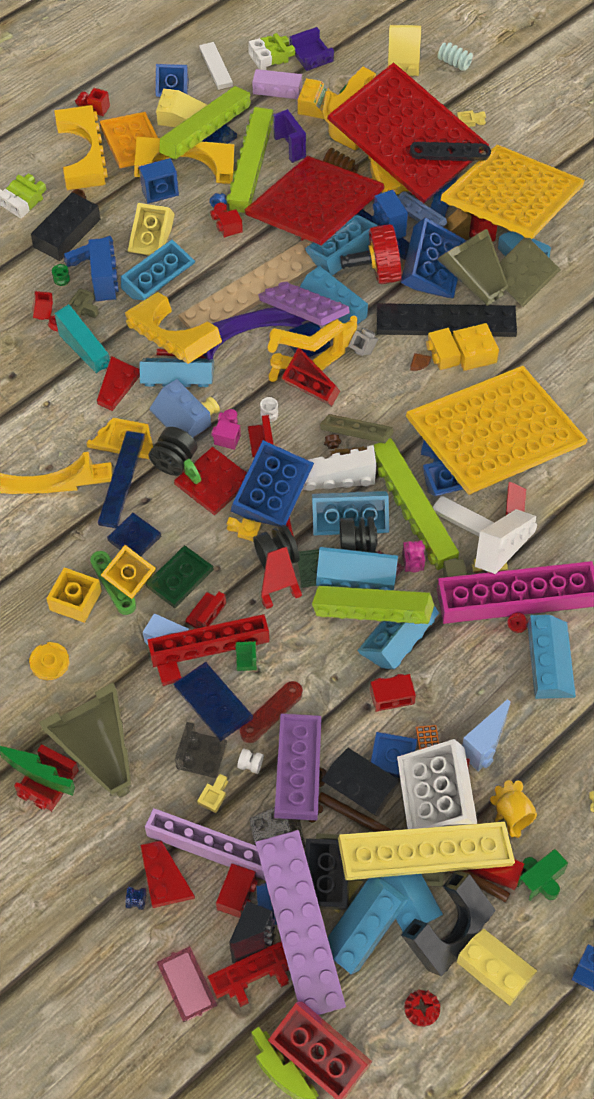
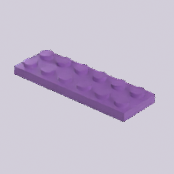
M281 282L278 286L268 288L265 292L258 294L260 301L320 326L350 313L349 306L288 282Z
M281 714L274 818L318 819L321 716Z

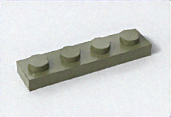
M328 414L320 423L321 430L376 441L378 443H386L393 434V427L332 414Z

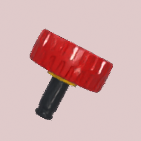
M391 224L369 229L370 245L368 246V251L340 256L342 269L371 264L378 284L393 283L402 279L399 249L395 230Z

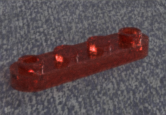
M295 681L286 683L241 725V739L246 743H254L280 719L281 714H286L301 700L303 696L302 686ZM293 688V689H295L296 691H295V692H290L289 690ZM249 728L253 729L252 732H247L246 730Z

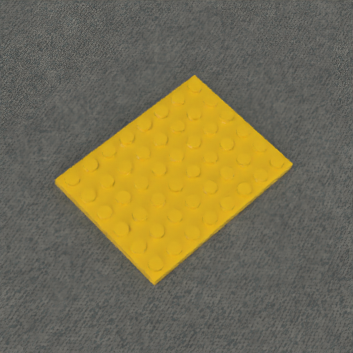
M496 145L491 149L490 157L486 161H478L442 194L441 201L446 202L447 205L460 208L464 212L472 213L478 218L486 219L494 225L505 227L511 232H517L525 238L533 239L583 187L585 180Z
M524 366L442 397L406 413V418L468 495L586 445L588 440Z

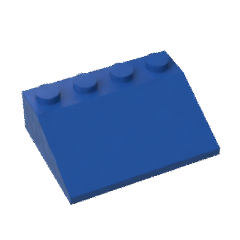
M427 218L422 219L413 227L401 283L417 291L454 298L458 278L443 266L438 258L454 247L463 244L466 240Z
M263 440L233 501L231 512L249 520L277 527L286 525L314 463Z

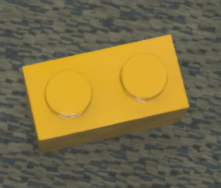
M449 328L430 332L426 341V347L428 351H431L433 362L437 364L439 370L460 365L461 353Z

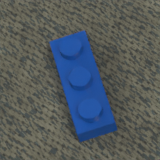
M111 236L105 237L109 238L110 245L113 244V239ZM89 244L64 253V262L67 267L76 266L82 261L90 260Z

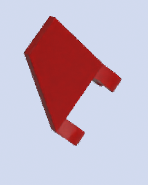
M286 546L267 553L261 591L262 604L266 609L273 607L269 593L290 586L293 597L299 598L302 596Z

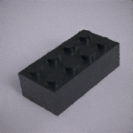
M71 192L31 233L33 248L61 261L64 258V253L71 251L101 220L99 206Z

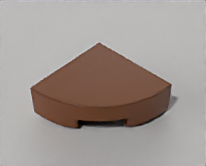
M414 353L410 370L418 371L426 368L430 364L432 356Z

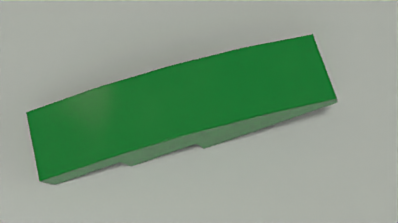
M0 746L1 758L14 769L39 784L73 796L75 791L73 780L59 777L56 767L42 764L39 755Z

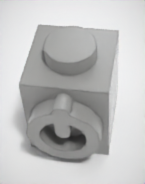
M362 328L361 331H355L349 347L354 349V352L358 355H371L378 338L375 337L376 334L373 331Z

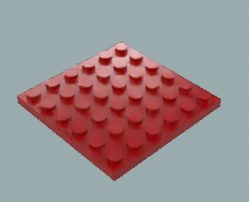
M307 155L244 210L245 214L249 217L322 246L372 201L375 195L384 190V183Z

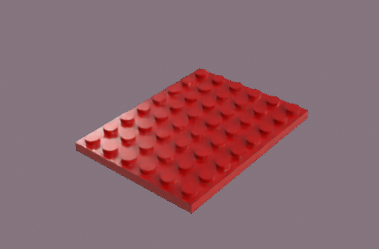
M394 62L327 117L334 126L423 204L473 161L418 160L412 158L409 154L412 143H482L489 146L486 141ZM420 148L414 149V151L417 153L422 152Z

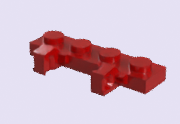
M282 941L207 976L216 998L218 999L229 994L230 998L236 997L240 1007L249 1004L244 992L248 988L247 984L268 974L270 977L276 976L281 988L288 985L289 979L285 972L289 971Z

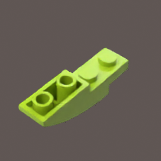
M259 1027L251 1031L252 1039L261 1051L256 1056V1062L268 1078L293 1099H317L319 1095L312 1084L308 1086L304 1080V1077H306L305 1073L297 1065L295 1066L292 1061L283 1065L285 1059L279 1050L275 1052L270 1045L271 1043L268 1041L270 1036L267 1031L262 1032Z

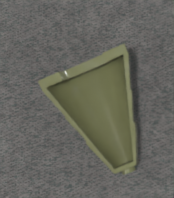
M111 683L96 691L97 697L62 716L57 712L40 721L39 724L43 731L65 749L69 756L85 768V772L111 795H118L120 798L130 792L129 789L132 787L128 749L125 748L123 722L120 716L118 693L115 685Z

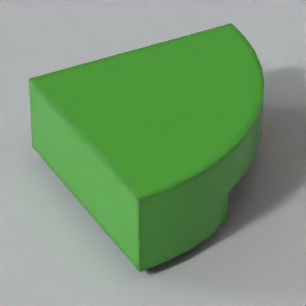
M190 459L184 461L185 474L195 484L201 482V477Z

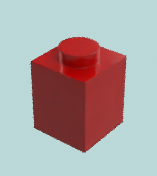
M34 291L33 318L49 320L53 305L52 293Z

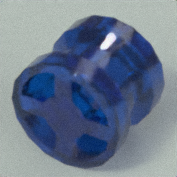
M129 886L126 893L125 907L127 909L137 907L139 910H144L147 894L146 888L138 890Z

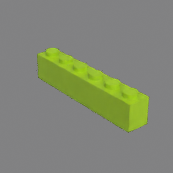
M318 586L312 606L316 616L429 624L434 603L431 593Z

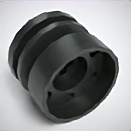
M166 427L148 456L152 464L162 472L172 476H179L184 471V461L187 459L191 460L198 447L196 441L187 432L176 427Z
M373 516L367 518L366 526L363 517H360L359 526H355L353 518H340L341 549L352 551L360 549L361 552H366V549H369L370 553H376L378 540Z
M281 525L278 529H272V538L267 532L253 537L256 554L264 570L267 553L285 546L287 547L291 562L294 564L300 561L297 543L286 525Z

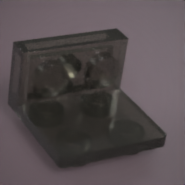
M186 722L175 757L176 768L216 778L226 749L227 740L196 732L194 723Z
M275 807L249 819L255 846V841L299 830L303 848L306 846L300 819L274 818Z

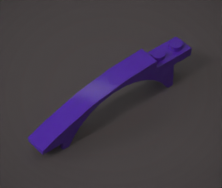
M272 307L212 323L218 327L222 342L204 353L203 356L207 360L213 359L219 346L239 333L267 326L299 328L302 327V322L307 320Z

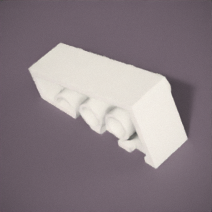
M374 445L367 446V450L363 451L358 449L350 450L351 453L345 455L335 453L327 459L324 457L308 459L314 465L302 490L312 491L315 489L375 485L376 459Z
M516 509L480 531L475 567L496 574L535 533L537 523H535L536 516Z

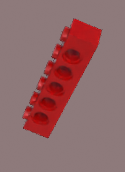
M265 614L155 637L147 639L154 668L173 661L182 662L236 650V642L256 641V645L269 643L270 638Z

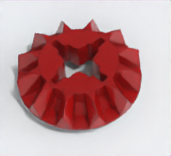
M418 989L410 993L404 1005L405 1014L414 1025L425 1027L433 1024L440 1015V1003L437 996L430 993L429 990ZM420 999H422L424 1005L429 1006V1008H426L425 1016L420 1009L416 1008L420 1004Z

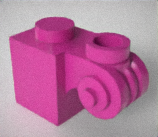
M228 409L224 413H219L218 424L212 430L214 445L233 450L236 449L241 437V431L235 410Z
M422 540L403 542L402 554L405 572L416 573L424 571L425 545Z

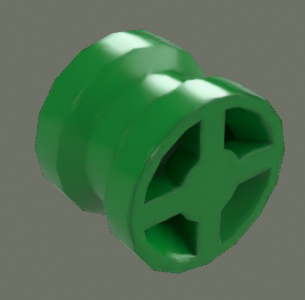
M57 264L52 268L53 281L56 285L65 286L70 282L69 270L66 265Z

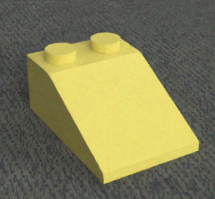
M389 26L388 66L394 62L409 76H419L421 26Z
M163 89L156 109L157 123L161 126L177 127L207 106V104L179 90Z
M138 203L127 252L150 256L165 245L173 225L175 215L173 211L168 207Z

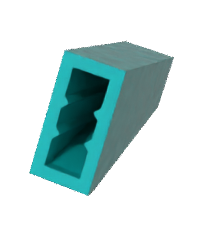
M68 304L55 312L59 336L95 373L106 369L110 362L109 353L73 308Z

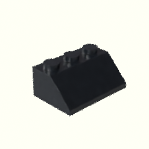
M347 748L332 763L322 779L324 783L378 817L400 783V780L350 748Z
M306 838L305 856L319 908L347 910L349 906L350 880H345L338 840Z
M247 901L229 941L232 963H236L266 949L268 946H272L276 934H274L275 927L273 926L275 920H273L271 910Z

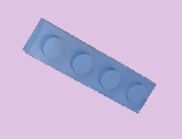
M405 191L398 195V198L408 212V216L417 222L427 218L442 227L447 224L445 217Z

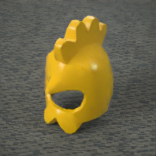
M507 780L504 783V787L499 785L495 787L496 796H492L490 802L496 806L497 815L495 822L504 818L510 837L520 838L521 830L529 826L536 819L537 812L530 799L522 792V782L515 781L513 784L511 780Z

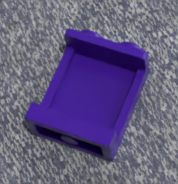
M318 27L290 36V45L295 47V56L306 71L334 61V49H328L320 39Z
M288 109L274 114V139L285 138L288 142L289 160L291 163L304 159L306 157L305 131Z

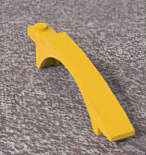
M83 452L73 464L54 473L40 476H13L0 473V493L32 494L76 491L78 486L113 482V467L111 462L92 464L89 452Z

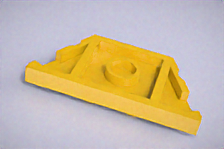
M112 418L105 427H102L97 432L98 435L93 440L89 439L86 443L87 448L149 459V452L153 448L148 424Z

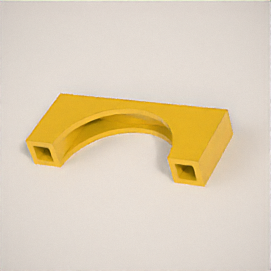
M92 105L54 110L58 133L79 135L91 144L90 151L82 160L63 167L67 190L106 185L105 178H108L107 169L103 168V166H106L105 157H101V155H104L103 146L99 145L102 143L101 134H97L100 132L99 123H95V121H98L97 111L93 112Z
M137 137L134 177H140L139 166L170 158L159 153L160 138ZM200 142L180 156L193 158L206 164L213 171L216 183L231 184L233 182L234 144Z
M156 292L125 312L126 323L130 329L136 330L140 335L147 337L149 341L155 342L159 347L166 349L168 353H172L179 360H183L188 364L222 342L218 327L208 321L194 328L180 331L160 328L159 324L172 310L168 298L159 292Z

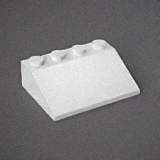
M453 739L397 757L408 829L477 824L465 748L459 742Z

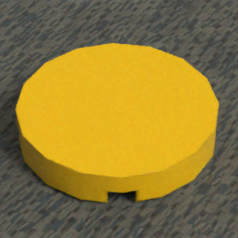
M47 642V644L37 646L31 652L29 658L33 674L43 680H54L61 677L67 671L70 664L69 655L65 647L54 642Z

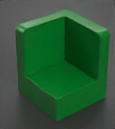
M256 641L236 642L237 671L257 670Z

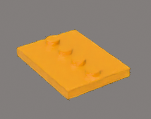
M146 112L100 121L101 130L119 168L134 166L137 137L158 138Z

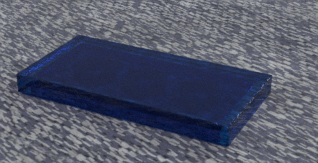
M207 662L173 684L174 688L220 742L253 719L250 711Z

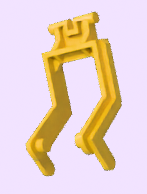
M351 316L347 323H342L338 319L331 321L312 336L274 328L269 334L268 351L274 353L279 344H284L315 352L333 338V345L312 360L321 370H324L345 354V348L349 346L357 330V317ZM281 353L272 355L270 359L272 368L269 373V380L271 382H275L278 379L281 369H287L293 357L285 356Z

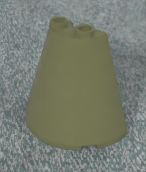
M487 229L438 258L439 262L480 298L486 306L505 295L503 291L509 288Z

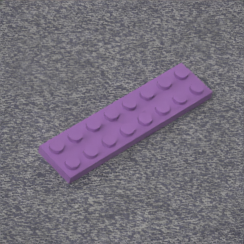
M299 830L255 841L297 1001L305 1003L317 1015L345 1008L344 997Z

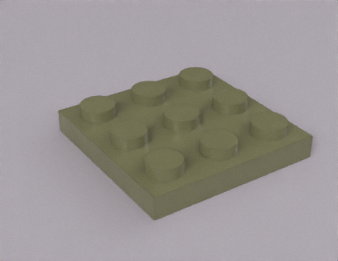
M525 237L500 261L509 286L507 291L522 307L561 270L530 238Z

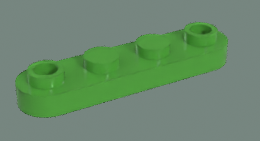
M104 551L93 553L90 558L91 566L116 609L123 615L133 613L136 609L135 598H129L101 576L111 563V558Z

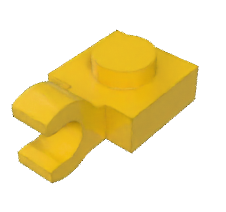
M229 517L227 521L228 531L238 532V538L253 541V537L258 535L261 529L260 522L243 518L242 523L233 517Z

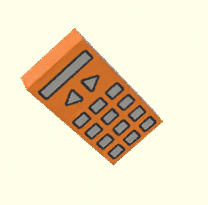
M436 725L416 727L419 750L439 744Z

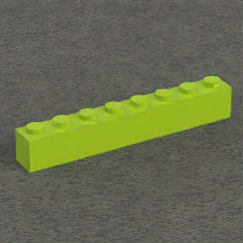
M234 86L162 136L160 138L159 153L174 160L182 156L245 109L249 108L251 104L250 92Z
M254 107L253 113H250V125L247 124L246 127L247 136L243 137L240 159H237V170H234L233 174L234 182L230 184L231 193L227 195V204H229L230 211L237 209L238 212L245 213L244 209L252 203L273 125V109Z
M389 438L386 443L374 444L378 474L381 478H384L387 490L394 495L396 505L401 507L402 515L406 521H409L412 533L417 535L419 540H422L430 564H434L438 571L443 569L444 561L450 559L458 560V549L392 438Z

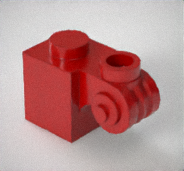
M93 88L90 94L82 91L75 100L78 107L92 105L93 112L97 111V115L103 117L110 107L108 92Z
M217 203L214 209L210 211L212 220L217 221L216 227L218 232H222L224 238L243 232L242 219L237 209L227 212L226 204Z

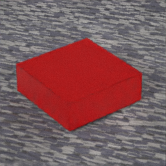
M177 661L157 666L162 686L182 681Z

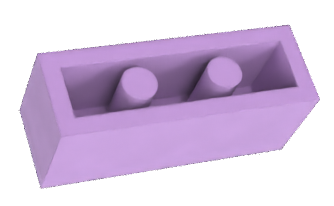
M256 69L252 81L253 94L298 99L302 89V74Z

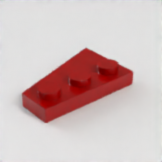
M111 356L97 398V404L113 411L140 377V369Z
M162 841L140 845L152 908L195 899V895Z

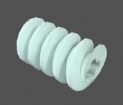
M451 42L447 46L446 43H443L438 52L439 60H443L445 63L453 65L461 71L468 69L473 58V53L468 54L467 50L463 51L461 47L458 49V46H453Z

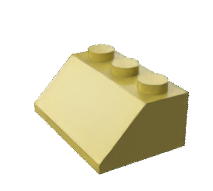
M482 929L469 941L457 959V963L509 1006H511L537 972L536 969L485 929Z

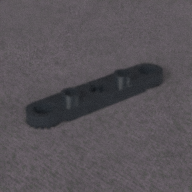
M414 142L409 149V154L412 158L418 160L486 161L490 157L491 149L488 145L482 143ZM420 148L422 152L417 153L414 151V149ZM481 149H482V151L484 150V152H485L486 154H485V155L480 154V153H479V150H481Z

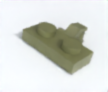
M79 288L68 302L79 317L81 315H88L89 317L96 318L99 314L98 306L92 303L95 298L94 293Z

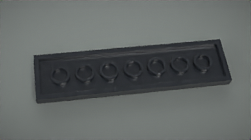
M377 303V335H428L430 332L449 328L453 336V331L487 323L493 337L517 336L516 305Z

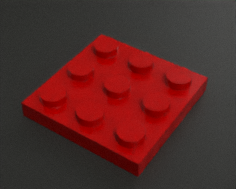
M211 447L193 463L199 472L201 482L195 484L184 471L174 480V485L215 516L236 497L247 472L217 449Z

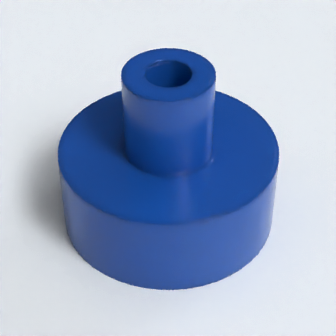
M215 193L209 200L213 208L217 203L227 205L224 193Z

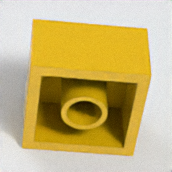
M487 323L453 331V338L461 353L460 364L463 371L497 363L499 348Z
M64 567L46 598L49 610L85 623L102 592L99 579Z

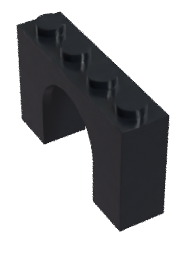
M458 870L443 885L457 907V921L451 933L439 939L428 923L414 919L401 934L429 972L441 977L448 971L460 952L496 911L471 875Z

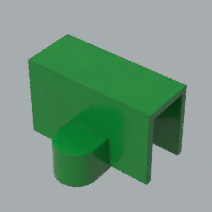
M556 849L552 850L539 862L533 857L525 858L523 860V875L520 876L517 887L519 888L522 884H526L531 890L529 901L540 892L546 899L555 900L560 892V886L556 880L565 873L568 862Z

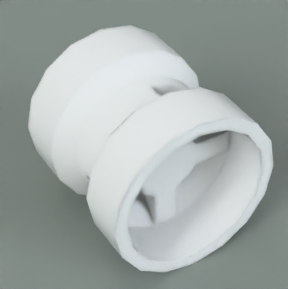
M272 397L262 399L260 402L261 419L262 416L269 415L270 422H274L278 418L277 400Z
M243 748L237 768L242 770L249 769L252 773L258 774L262 766L264 754H253L250 750Z

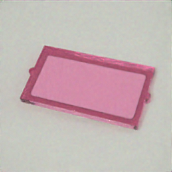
M190 946L177 953L172 952L170 956L157 962L183 1023L196 1016L201 1017L204 1012L217 1006Z

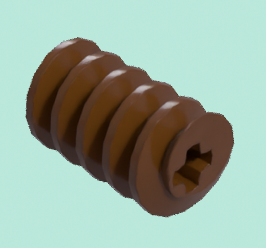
M332 147L327 151L323 159L324 162L357 173L359 165L355 164L354 159L350 160L349 156L345 157V154H340V151H335Z

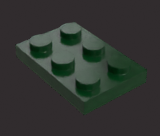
M184 545L146 582V587L173 608H176L214 568L213 565Z

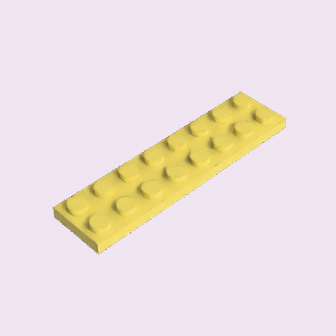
M505 822L343 834L338 837L345 880L513 866L515 863Z

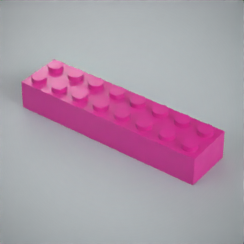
M593 561L499 571L496 574L490 572L438 578L437 595L443 624L508 617L517 612L526 615L594 607Z

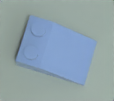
M508 699L463 739L462 746L465 748L466 758L470 759L469 763L477 771L483 767H489L494 760L493 756L496 752L495 750L511 703Z

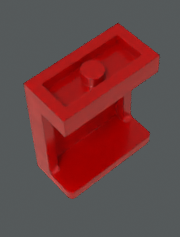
M42 744L38 748L37 752L42 764L56 767L59 777L71 780L75 778L79 772L77 762ZM27 776L23 778L21 783L16 782L14 785L18 797L25 801L28 799L33 801L35 806L42 810L46 808L53 811L64 794L39 784Z

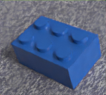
M109 238L90 239L88 241L96 302L115 300L119 287L118 282H115L118 279L117 269H113L116 268V258L112 256L115 255L114 245H110Z

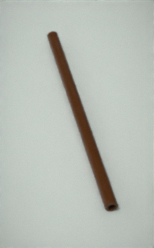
M323 792L318 796V802L373 832L394 831ZM459 870L470 874L481 890L505 903L510 896L509 892L468 870Z

